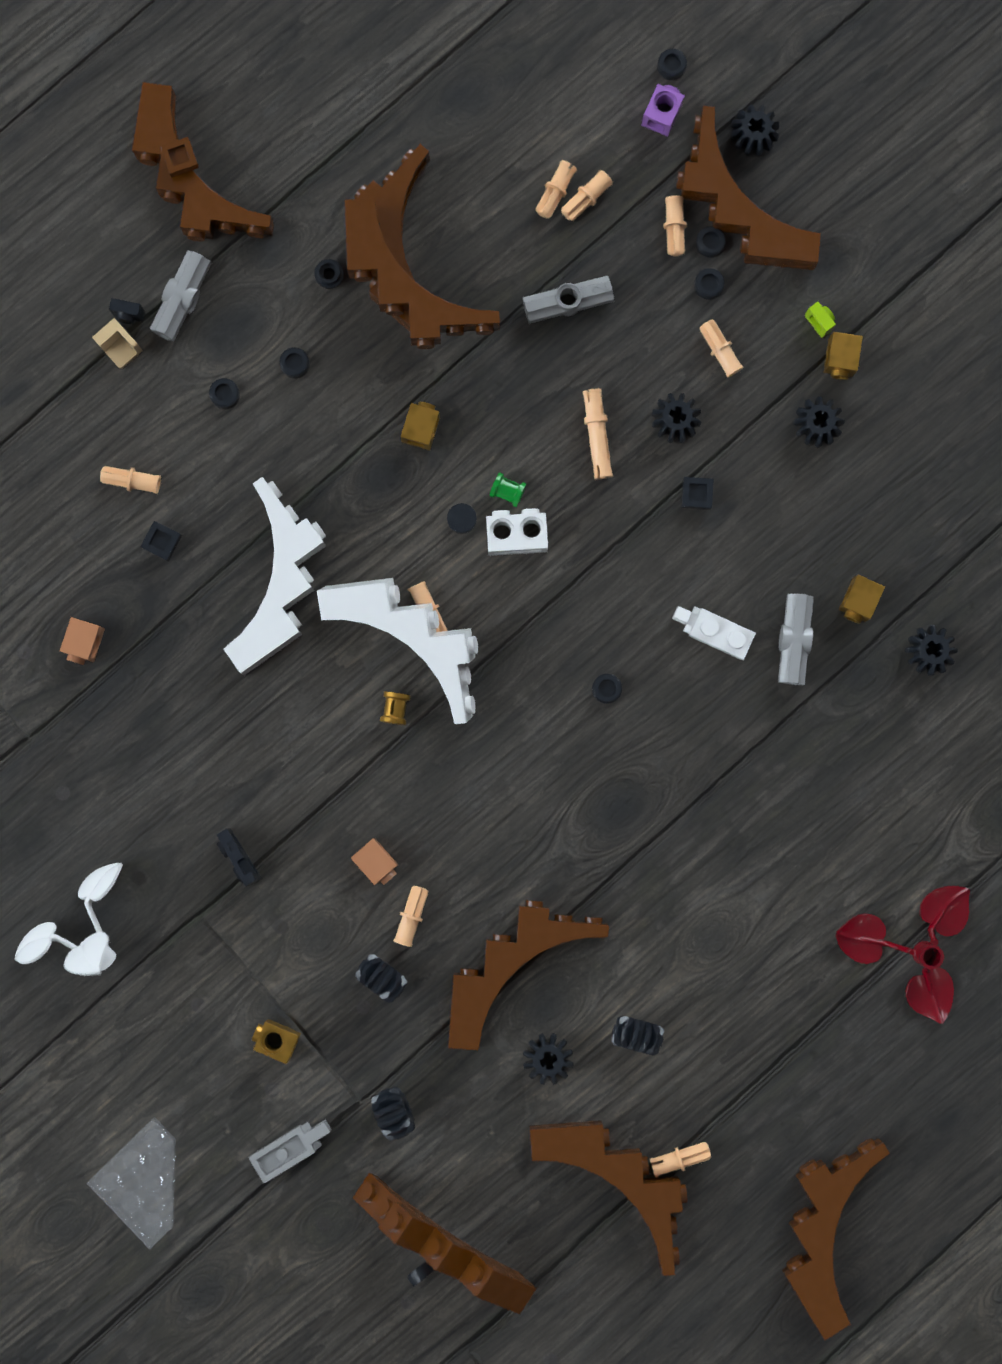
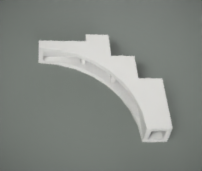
M263 477L254 482L253 485L265 505L272 526L274 542L273 572L266 596L255 617L244 631L224 648V651L242 675H246L302 635L298 630L302 626L301 622L293 611L287 614L286 610L314 591L310 585L314 579L304 566L300 569L297 566L326 547L322 540L326 535L318 523L314 522L311 525L306 518L296 525L295 522L299 520L297 514L290 505L284 508L278 499L282 496V493L273 481L267 484Z
M393 578L330 585L317 590L321 620H348L364 623L386 631L401 640L427 663L439 680L449 701L454 724L467 723L475 713V700L473 696H470L468 685L471 683V673L469 667H465V663L471 662L475 658V654L478 653L477 638L472 636L471 628L436 632V629L439 627V617L437 611H433L432 603L398 607L397 603L400 602V592L398 586L394 585Z

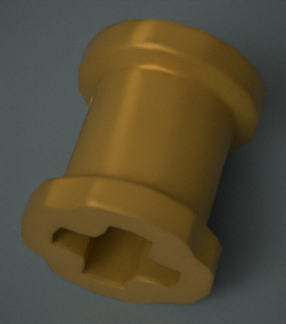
M384 692L386 702L384 715L380 717V722L406 725L404 715L406 702L410 700V695Z

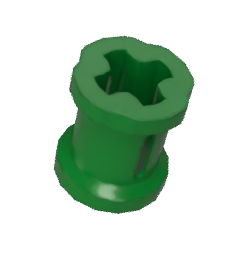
M499 472L489 495L492 498L497 496L509 501L513 507L517 508L527 484L524 482L521 484L505 478L504 474Z

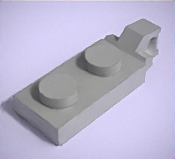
M326 1119L313 1127L310 1126L309 1122L303 1125L300 1124L248 1158L264 1184L315 1153L316 1149L322 1146L319 1139L330 1133L332 1129Z

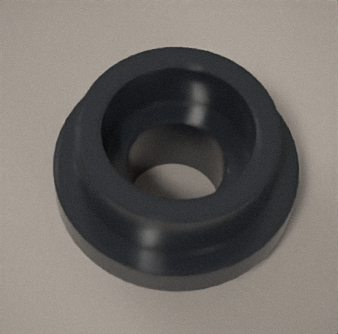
M326 259L318 263L314 276L316 282L321 287L333 289L343 281L344 272L342 266L337 261ZM333 271L335 275L332 279H326L324 277L325 272Z

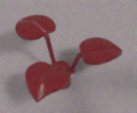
M944 886L931 891L925 896L920 905L919 914L922 920L930 924L928 927L930 942L921 941L914 948H908L883 940L886 935L884 923L873 914L863 913L852 917L836 931L837 943L849 958L864 964L877 962L882 956V946L912 955L915 962L924 966V968L922 969L923 975H915L909 980L905 990L906 1000L909 1006L917 1013L939 1024H943L951 1010L954 985L949 973L940 968L944 961V953L937 946L939 941L936 940L934 929L943 936L957 935L964 929L969 917L970 889L963 886Z

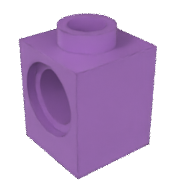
M657 84L644 113L642 126L668 137L682 107L685 95L680 94V91L671 85L662 86ZM667 104L671 107V110L662 112L657 108V105Z

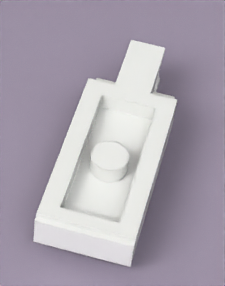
M678 606L672 618L686 625L683 631L688 633L690 637L742 661L756 634L703 608L694 607L691 612Z

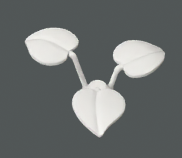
M113 863L95 870L86 877L79 888L78 896L81 900H85V907L97 933L90 935L79 946H76L61 936L54 934L57 928L54 923L45 922L34 927L26 934L17 948L14 959L20 964L35 962L48 951L51 942L57 941L72 949L64 962V967L67 971L79 975H100L102 970L107 969L114 962L116 953L108 946L109 937L100 927L92 908V902L101 900L110 891L123 864Z

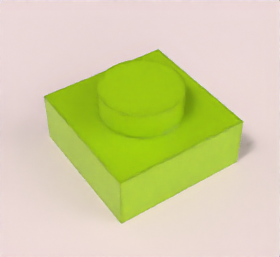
M819 301L812 305L804 315L821 338L828 335L836 325L834 322L835 317L827 306L822 307Z

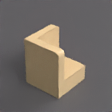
M115 318L92 337L119 369H123L143 351Z

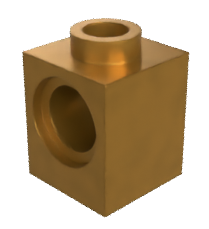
M833 332L828 339L824 373L831 374L832 378L847 380L849 377H853L858 371L863 336Z
M421 401L418 405L410 404L401 433V441L403 443L430 451L440 419V413L435 410L436 407L434 405Z
M859 574L856 575L849 585L839 610L844 612V617L858 624L861 621L867 622L872 618L885 586Z
M268 1019L264 1025L258 1024L254 1032L252 1041L256 1042L253 1050L287 1064L291 1059L301 1033ZM275 1032L282 1037L281 1047L273 1048L268 1044L267 1036L269 1033Z

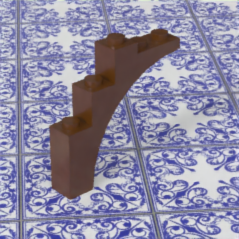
M143 82L132 151L136 159L140 160L142 164L156 166L157 163H160L156 189L164 201L174 204L181 203V200L184 201L180 223L183 234L188 239L198 242L205 241V238L213 239L215 228H218L219 232L225 234H235L236 231L247 232L248 236L255 238H264V235L273 236L274 223L270 215L249 211L227 201L210 189L193 170L174 177L170 176L160 146L178 140L175 122L176 95L172 86Z
M703 106L701 115H695L693 133L698 134V144H692L691 162H686L684 170L678 171L676 189H681V196L684 197V200L711 202L708 221H713V228L720 229L725 233L744 234L742 235L740 253L745 254L744 263L814 270L819 259L821 233L797 229L776 220L759 209L739 189L728 173L719 151L715 132V107Z
M419 144L415 150L411 148L406 152L401 160L403 164L396 172L392 170L386 175L382 182V187L372 180L368 186L365 184L361 186L354 196L355 199H375L378 224L385 243L397 263L413 280L414 278L405 258L402 242L403 218L414 184L430 161L429 150L422 144ZM374 277L369 285L371 288L369 293L370 298L379 305L378 277ZM404 311L402 315L392 316L410 331L409 311Z
M374 198L345 200L347 271L349 278H355V281L368 282L372 280V277H378L380 312L396 316L402 315L404 311H409L411 346L417 345L418 349L435 348L436 344H441V333L446 332L447 336H462L467 331H476L478 335H490L494 333V330H500L499 311L475 310L452 304L431 294L403 270L385 243L378 224Z
M526 900L525 906L519 905L516 941H511V935L493 934V939H487L484 975H478V969L460 968V973H454L448 1048L479 1050L482 1027L490 1006L504 983L520 966L540 952L560 943L582 938L608 937L609 925L602 923L603 918L585 917L584 922L572 921L573 916L555 914L554 920H550L549 907H543V901Z
M601 1120L529 1125L532 1161H557L578 1166L601 1176L618 1188L639 1210L650 1228L657 1247L662 1275H675L674 1266L680 1265L678 1247H673L672 1235H677L676 1216H671L670 1213L683 1212L682 1203H687L686 1184H681L678 1176L643 1178V1175H649L647 1156H642L640 1148L605 1151V1147H610L609 1128H603Z
M872 1138L865 1140L857 1146L858 1151L850 1156H847V1154L839 1156L832 1161V1167L829 1169L821 1159L817 1162L810 1160L799 1168L801 1172L795 1175L814 1207L811 1209L808 1207L802 1208L792 1216L794 1219L789 1224L807 1254L803 1257L802 1255H797L791 1258L786 1263L787 1267L782 1269L824 1340L851 1325L841 1305L834 1280L833 1247L835 1231L843 1207L855 1186L874 1165L890 1154L885 1144L878 1138L876 1140Z
M369 1172L353 1196V1199L380 1224L378 1228L396 1245L418 1253L436 1271L458 1279L477 1298L521 1314L537 1288L521 1273L490 1258L442 1228L398 1195L378 1176Z

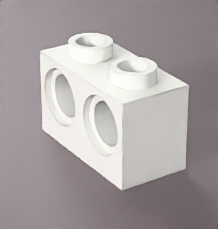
M539 509L521 510L522 514L510 515L508 510L493 511L492 516H486L488 555L547 552L546 513H539ZM527 524H535L539 527L540 533L538 536L531 538L524 534L523 528ZM504 525L510 529L511 533L506 539H498L493 533L494 529L497 526Z

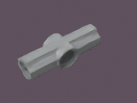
M187 251L175 278H171L165 286L161 299L162 305L150 327L151 332L168 341H175L187 314L192 313L200 296L199 289L212 264L210 260L194 251Z
M607 275L577 284L565 283L557 289L523 297L522 301L526 318L530 324L561 315L572 316L580 310L614 302L612 285ZM565 294H570L575 297L576 302L572 305H565L561 302L560 298Z
M787 594L784 625L781 626L779 636L781 658L778 683L805 685L807 656L810 654L813 641V628H810L814 602L813 596Z

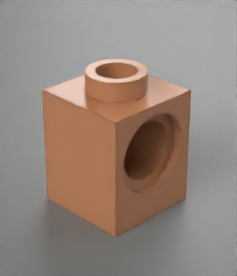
M71 617L60 651L68 654L66 660L84 665L85 660L94 662L105 629Z
M376 838L370 840L351 857L374 885L378 882L385 885L397 874L394 870L398 866L397 862Z

